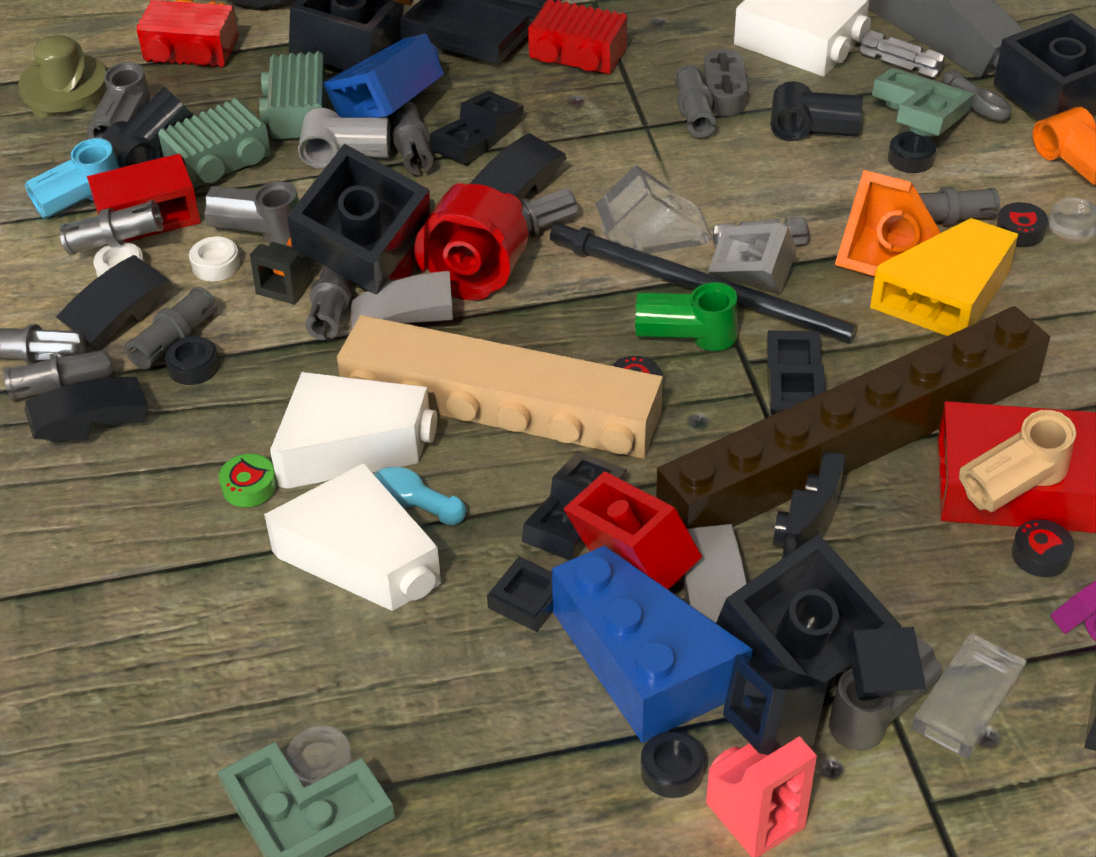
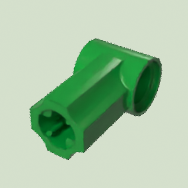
M711 282L698 286L692 294L637 293L636 336L693 338L695 344L704 350L721 351L727 349L738 338L736 291L725 283Z

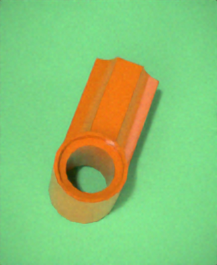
M1074 107L1035 123L1032 137L1037 152L1046 160H1054L1061 157L1096 186V123L1089 111L1083 107Z

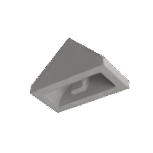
M782 223L724 227L708 273L781 295L797 251L789 228Z

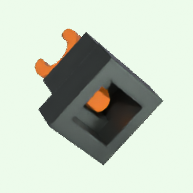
M291 238L287 241V245L271 242L269 246L259 244L250 254L256 294L295 305L313 280L310 264L311 258L293 249Z

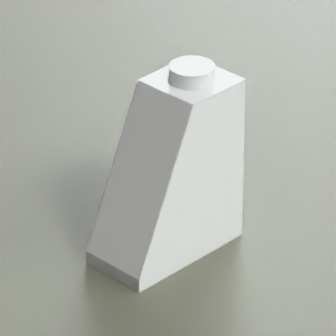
M301 372L270 449L277 486L280 488H294L329 481L362 463L371 472H376L386 467L418 464L425 442H433L437 428L436 410H429L427 387Z
M364 463L264 514L272 552L278 559L391 611L412 600L423 598L433 588L441 584L438 547Z

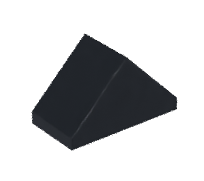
M736 654L723 716L759 754L769 755L799 736L808 746H813L828 683L749 656Z

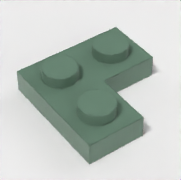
M890 68L875 79L871 96L883 99L887 106L898 109L896 122L910 126L912 132L922 136H939L971 110L975 93Z
M276 742L218 771L221 786L263 857H325L395 818L392 802L362 757L305 788Z

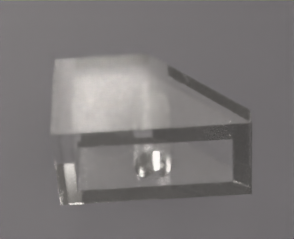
M637 165L596 203L603 222L601 230L608 240L649 254L706 245L713 239L698 206Z

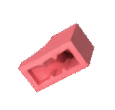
M799 736L769 755L759 754L750 743L742 748L737 746L731 747L721 753L714 760L711 767H709L706 803L751 857L763 855L805 828L817 755Z

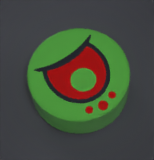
M249 453L235 456L228 460L219 472L222 494L225 500L234 506L254 507L260 505L272 497L277 487L273 464L269 459L259 454Z

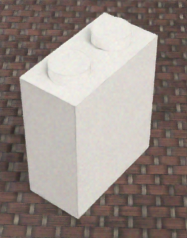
M744 0L736 8L734 45L824 77L837 63H842L845 60L848 52L858 42H861L863 36L870 30L871 18L867 17L869 0Z

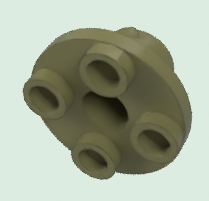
M52 35L38 41L33 49L35 61L22 73L18 82L21 98L32 108L33 114L37 117L47 118L60 112L77 109H96L107 89L104 80L106 68L102 62L92 56L84 55L80 44L67 36Z

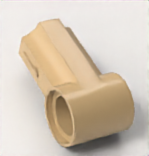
M1040 410L1030 414L1024 420L1021 432L960 468L959 480L966 490L967 497L980 511L987 509L992 513L1036 485L1051 486L1059 483L1066 477L1076 438L1075 425L1070 418L1053 410Z

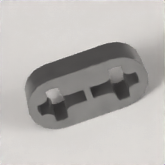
M717 49L707 53L704 57L703 82L710 89L713 96L712 112L720 116H734L743 112L746 108L748 85L742 56L729 49Z

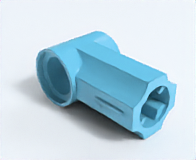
M100 138L82 141L71 151V160L26 181L24 186L27 194L44 220L87 198L93 200L87 176L119 168L110 142Z

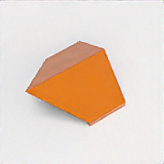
M863 170L835 266L875 277V271L881 263L941 233L912 182Z

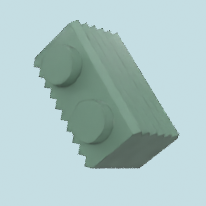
M309 51L306 55L300 52L297 56L292 52L288 56L282 53L279 57L273 54L270 57L269 72H261L263 98L259 99L260 119L265 125L270 126L272 140L299 139L303 118L307 112L316 108L327 109V91L323 85V82L327 81L324 58L321 52L317 51L313 54Z
M235 97L232 102L226 101L223 106L218 104L215 109L210 107L207 113L202 111L199 116L194 114L191 119L185 118L183 123L177 121L175 126L169 124L166 130L161 128L158 132L163 157L180 153L194 189L207 183L216 182L221 177L248 165H255L271 155L266 125Z

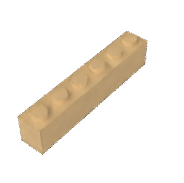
M364 315L359 316L337 355L340 377L427 387L429 410H436L437 415L498 427L512 432L549 438L563 443L591 447L614 454L645 459L662 414L663 376Z

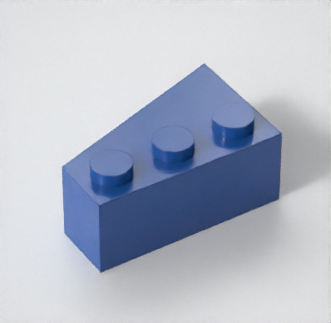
M606 546L599 547L552 568L554 615L642 743L657 734L667 732L725 704L735 656L739 654L752 657V648Z

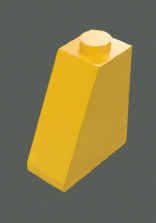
M970 218L881 263L875 271L870 308L945 336L971 326L979 321L1010 273L1018 234Z

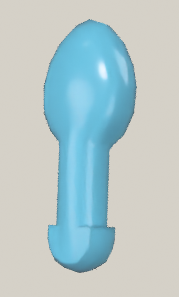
M386 467L374 473V476L403 508L408 509L417 506L438 516L440 522L450 526L460 524L466 516V506L462 500L455 496L449 498L426 487L420 476L410 469Z

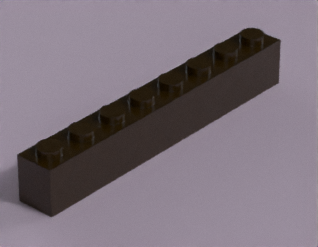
M1016 306L1010 307L657 467L656 498L675 507L687 529L732 524V527H735L790 501L793 489L805 491L808 472L820 474L823 451L846 455L843 475L939 430L945 401L992 405L1038 383L1050 336Z

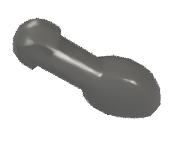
M950 70L943 77V84L975 93L971 107L978 114L997 121H1004L1010 117L1012 111L1010 104L998 94L980 89L958 71Z

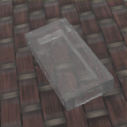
M970 633L915 714L911 729L969 759L1023 675L1027 661Z

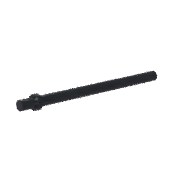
M556 222L550 232L551 241L573 248L574 254L581 257H587L588 254L692 290L705 283H725L736 291L737 305L812 331H820V334L849 344L852 343L857 332L858 325L604 239L596 236L595 231L587 227H582L578 230Z

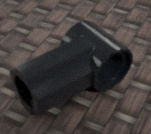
M785 82L779 85L773 94L771 130L775 136L785 141H798L808 133L858 137L861 125L863 96L812 92L808 86L801 82Z
M163 87L130 122L119 121L108 127L102 139L111 143L119 168L160 158L159 150L161 149L158 135L160 129L166 130L169 124L175 126L177 121L183 123L185 118L190 119L193 114L166 87Z

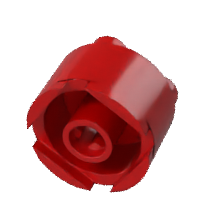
M463 183L452 185L448 192L442 196L417 234L415 256L419 267L423 273L426 269L430 273L449 271L451 296L458 299L481 300L487 298L491 292L500 290L508 281L528 243V227L522 214V203L516 196L510 193H502L489 186Z

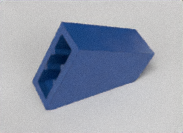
M425 33L396 42L323 82V85L337 114L341 118H379L395 112L443 76L444 72L439 63L437 49L429 41Z

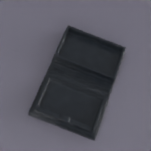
M420 0L399 19L400 29L397 30V36L408 38L426 33L429 41L435 47L500 64L528 35L529 26L547 0Z

